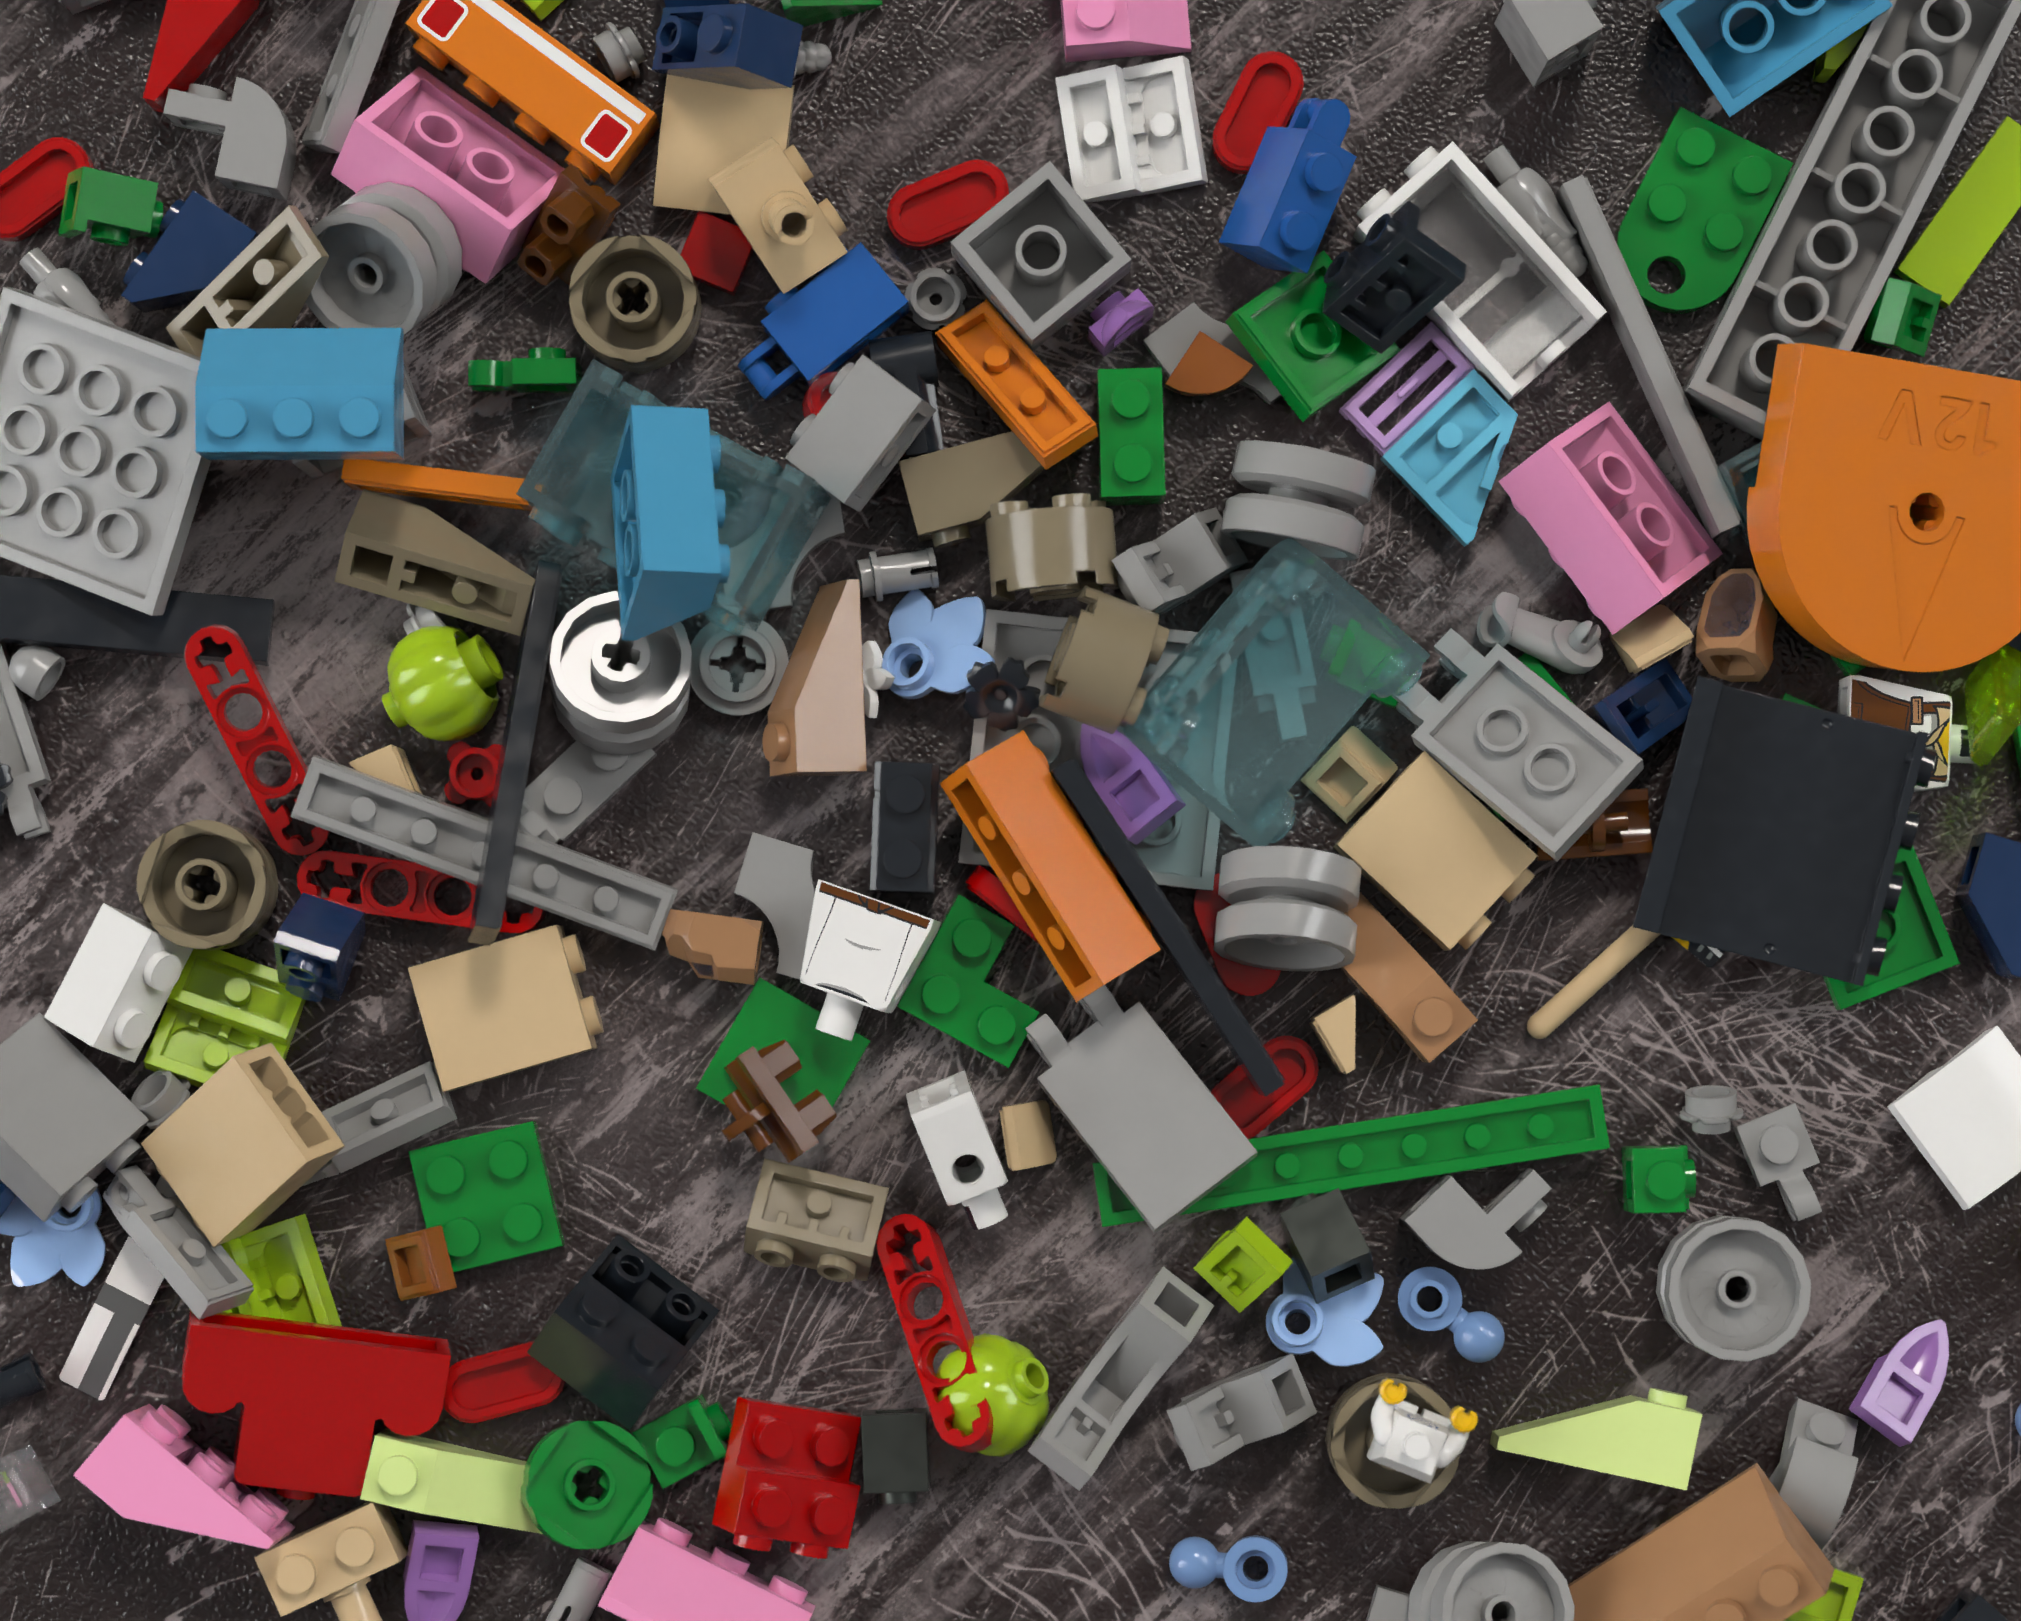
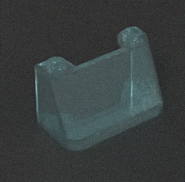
M1285 539L1271 548L1149 689L1133 726L1127 724L1123 729V733L1146 757L1253 847L1267 846L1269 843H1275L1282 839L1295 822L1296 815L1293 810L1296 800L1294 795L1289 792L1290 788L1372 693L1379 698H1386L1393 694L1401 696L1408 692L1419 680L1422 674V665L1430 657V654L1321 558L1295 540Z

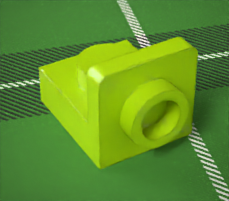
M1246 1216L1231 1231H1226L1218 1238L1194 1269L1241 1313L1278 1280L1293 1261Z

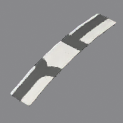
M161 1176L155 1186L156 1189L168 1198L176 1196L177 1194L170 1184ZM130 1235L120 1251L59 1375L61 1381L98 1400L105 1399L122 1361L164 1279Z

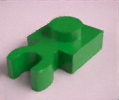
M553 347L528 349V358H512V361L468 360V386L472 387L473 392H498L505 390H517L518 393L582 392V367L576 358H566L565 349Z

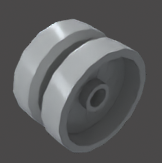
M392 182L365 186L311 227L329 255V259L305 303L326 328H403V335H405L452 296L462 276V247L453 223L435 201L414 187Z
M1259 440L1241 441L1237 444L1231 475L1244 487L1262 494L1240 493L1227 499L1220 532L1245 543L1291 554L1332 560H1356L1359 558L1365 526L1353 515L1335 508H1357L1370 502L1376 470L1371 465L1359 460L1308 446Z
M618 591L589 597L566 613L552 638L549 661L551 676L550 696L558 721L576 741L598 752L629 755L652 749L672 735L688 710L691 685L692 649L684 625L678 622L635 641L622 640Z
M1254 846L1236 849L1223 855L1220 862L1218 895L1231 904V906L1217 913L1213 950L1221 957L1236 963L1272 970L1323 971L1341 968L1353 963L1356 952L1357 924L1344 913L1357 907L1360 894L1361 868L1353 860L1335 853L1291 846Z
M1716 1215L1693 1222L1670 1241L1658 1264L1656 1294L1664 1319L1683 1341L1719 1359L1748 1362L1776 1353L1796 1336L1809 1312L1811 1280L1802 1254L1785 1234L1761 1221L1745 1217ZM1735 1276H1740L1736 1284L1742 1290L1738 1299L1730 1298L1725 1293L1726 1283Z
M1465 1541L1441 1549L1421 1568L1410 1591L1408 1621H1574L1575 1606L1566 1578L1552 1560L1544 1554L1524 1544Z

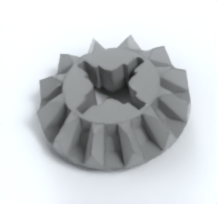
M731 614L716 618L705 625L692 641L691 686L697 696L707 706L718 712L732 716L760 712L772 703L789 663L786 646L777 631L767 622L757 617L746 614ZM738 638H743V648H745L747 659L756 661L758 665H766L765 670L756 669L755 672L745 673L743 683H739V692H734L731 673L721 670L719 666H711V661L721 662L722 659L732 658L734 648H738Z

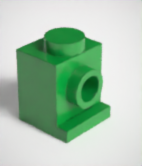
M84 166L68 173L58 236L72 238L85 233L86 229H90L91 240L116 246H128L130 238L135 239L141 236L155 239L159 233L160 223L163 218V203L156 200L158 183Z
M1687 1145L1622 1146L1624 1211L1631 1213L1686 1212V1209H1689V1198H1694L1696 1194V1170L1694 1160L1688 1159Z

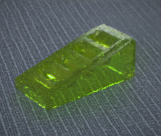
M2009 644L1982 658L1968 676L1965 684V707L1970 759L1980 767L1990 762L2021 721V652Z

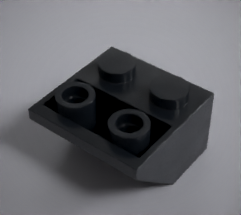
M617 1234L554 1311L527 1353L630 1430L720 1310Z

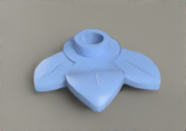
M919 589L908 592L894 608L888 624L892 643L883 655L882 668L889 671L895 677L889 689L902 698L917 699L926 696L934 689L948 694H958L972 687L966 676L967 672L973 668L974 663L980 662L985 664L990 661L995 663L991 655L977 647L984 634L986 611L983 600L977 596L966 597L934 609L932 602ZM923 660L917 674L909 678V669L912 664Z
M98 1188L81 1205V1209L76 1216L69 1217L60 1208L45 1222L19 1197L16 1196L0 1218V1234L15 1236L12 1242L10 1259L12 1282L15 1286H31L45 1282L57 1275L62 1269L68 1277L81 1286H87L94 1279L104 1263L106 1253L105 1241L96 1224L102 1212V1198Z
M1292 1258L1293 1263L1283 1275V1294L1279 1295L1271 1303L1266 1315V1330L1272 1343L1288 1354L1304 1355L1314 1352L1326 1363L1337 1367L1363 1364L1376 1357L1383 1350V1345L1378 1336L1364 1322L1369 1319L1379 1303L1384 1286V1278L1374 1273L1375 1279L1316 1304L1294 1258ZM1303 1313L1309 1318L1310 1327L1305 1333L1293 1334L1288 1331L1285 1322L1291 1314Z

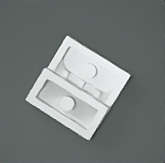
M1182 55L1127 68L1111 65L1055 78L1072 187L1085 203L1165 192L1208 183L1189 59Z
M1998 1025L1984 1031L1947 1063L1927 1073L1887 1106L1963 1210L1971 1208L2021 1172V1056Z

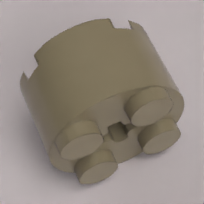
M629 235L604 239L591 247L582 256L571 275L569 308L573 324L590 351L601 361L612 367L640 374L651 372L679 358L696 336L702 314L698 287L690 268L682 256L673 247L658 238L645 235ZM646 292L647 294L644 299L648 308L641 314L633 310L625 315L627 309L622 301L624 296L630 293L632 296L639 298Z
M1072 493L1052 497V507L1029 508L1027 501H1005L990 505L991 518L987 519L985 524L992 599L1016 602L1015 591L1030 589V595L1033 596L1034 601L1078 598L1085 586L1103 592V586L1112 590L1119 588L1117 581L1118 571L1111 561L1117 557L1113 510L1106 508V501H1091L1090 494Z
M1085 586L1077 600L1088 604L1086 610H1081L1079 618L1069 615L1044 681V683L1056 687L1054 695L1048 693L1040 696L1039 707L1109 734H1114L1119 726L1125 728L1127 724L1131 726L1135 724L1147 694L1146 689L1138 687L1145 667L1148 668L1150 663L1157 665L1165 648L1170 629L1158 625V613Z
M194 820L172 828L151 843L139 865L136 889L140 903H142L150 923L165 939L187 948L225 950L246 944L266 925L277 902L278 876L274 858L253 835L241 828L212 820ZM215 870L214 880L220 883L219 893L217 895H208L205 902H203L205 892L200 888H196L199 876L210 877Z
M1384 1372L1362 1379L1341 1395L1329 1416L1325 1442L1334 1470L1354 1495L1375 1507L1402 1509L1431 1501L1452 1480L1458 1468L1460 1455L1448 1466L1437 1468L1431 1484L1371 1461L1367 1457L1374 1437L1370 1417L1375 1401L1379 1396V1384L1385 1378L1394 1380V1385L1400 1382L1406 1386L1407 1394L1404 1401L1417 1405L1419 1407L1417 1413L1420 1415L1424 1408L1449 1418L1451 1408L1430 1387L1410 1376Z

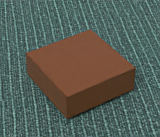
M442 1225L385 1239L400 1301L457 1288Z

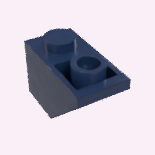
M748 3L663 8L661 23L656 33V50L652 70L662 74L744 89L792 88L803 25Z
M193 190L185 202L179 199L168 209L159 227L163 235L150 254L144 251L131 263L123 279V283L127 287L121 296L143 313L190 304L258 234Z
M1987 832L1972 836L1955 897L1997 975L2009 979L2021 978V843Z
M302 893L278 929L273 942L278 980L286 984L285 988L288 992L313 1002L322 1001L323 996L340 1001L366 933L364 912Z

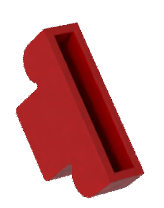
M190 1309L182 1360L183 1392L188 1402L195 1408L210 1414L223 1413L234 1408L237 1403H242L234 1451V1477L238 1483L277 1488L276 1493L278 1495L296 1500L313 1499L315 1493L358 1497L362 1493L376 1420L382 1419L384 1425L392 1432L403 1436L420 1435L430 1430L438 1422L443 1410L451 1352L448 1339L227 1312H220L199 1320Z

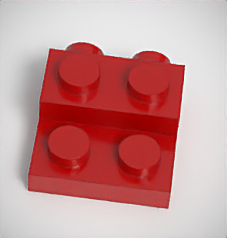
M738 1396L712 1524L733 1533L734 1545L752 1550L771 1551L773 1539L791 1542L789 1551L792 1553L818 1559H827L830 1547L848 1549L861 1487L849 1481L861 1417L846 1412Z

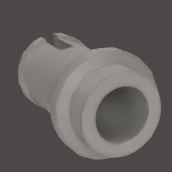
M929 547L925 550L877 557L876 552L871 551L868 553V559L857 560L862 597L874 596L876 602H881L885 594L930 587L932 589L938 588L937 571L928 570L910 573L912 569L937 566L933 548Z

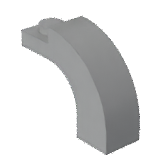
M1163 1266L1127 1309L1073 1380L1047 1417L1042 1430L1028 1449V1452L1080 1491L1093 1476L1133 1413L1163 1374L1191 1343L1214 1305Z

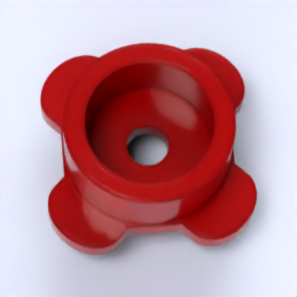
M460 741L449 748L447 759L451 763L449 769L450 781L445 785L444 792L452 803L460 805L467 800H481L491 807L502 745L492 744L487 749L471 748L468 743ZM475 768L482 769V779L474 780L471 774Z

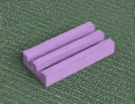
M1431 321L1340 408L1339 413L1346 420L1349 419L1357 427L1356 430L1364 438H1367L1374 445V449L1383 456L1463 380L1475 366ZM1431 341L1439 350L1367 418L1359 409ZM1449 359L1456 368L1384 436L1377 427Z

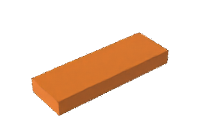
M988 300L983 301L935 332L938 346L1045 470L1098 437L1097 426L1092 418Z
M344 459L341 475L344 483L353 490L363 491V489L377 493L535 512V509H539L541 494L540 485L531 479L368 459Z

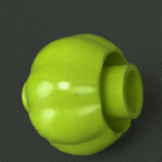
M453 626L421 627L399 641L391 652L387 665L389 692L382 695V702L390 719L399 728L409 724L428 739L437 741L461 740L483 729L492 718L499 701L496 683L503 679V671L495 653L482 636L476 635L469 639L462 629Z
M985 1333L974 1336V1344L972 1346V1357L977 1373L970 1375L966 1373L952 1386L940 1390L938 1399L940 1402L946 1395H949L955 1413L951 1422L953 1429H960L968 1436L974 1432L972 1422L976 1418L981 1417L980 1410L976 1404L982 1402L986 1397L993 1415L992 1444L978 1453L1003 1457L1027 1445L1030 1439L1039 1433L1046 1422L1049 1410V1378L1043 1364L1035 1358L1029 1349L1018 1342L1010 1341L999 1335ZM957 1346L953 1352L944 1358L938 1367L936 1377L941 1379L950 1378L949 1382L957 1378L965 1367L966 1352L962 1353L959 1346Z

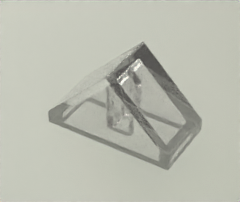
M31 1445L0 1458V1534L61 1501Z

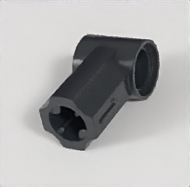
M926 331L868 340L871 360L936 409V412L899 461L943 450L935 388L939 387L932 332Z

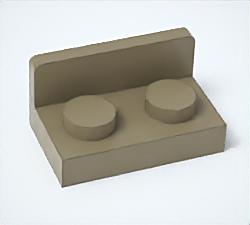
M764 1158L746 1226L743 1250L748 1254L754 1255L758 1261L769 1266L788 1267L794 1264L815 1269L824 1278L836 1282H850L854 1279L867 1281L889 1188Z

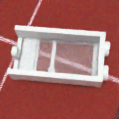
M1453 141L1440 153L1430 146L1404 170V173L1410 180L1391 195L1383 188L1359 209L1356 214L1361 218L1362 222L1357 226L1353 237L1359 244L1365 241L1372 225L1382 215L1388 213L1392 216L1408 201H1411L1420 208L1417 229L1467 265L1465 281L1427 313L1426 316L1475 366L1474 369L1508 403L1596 325L1607 311Z

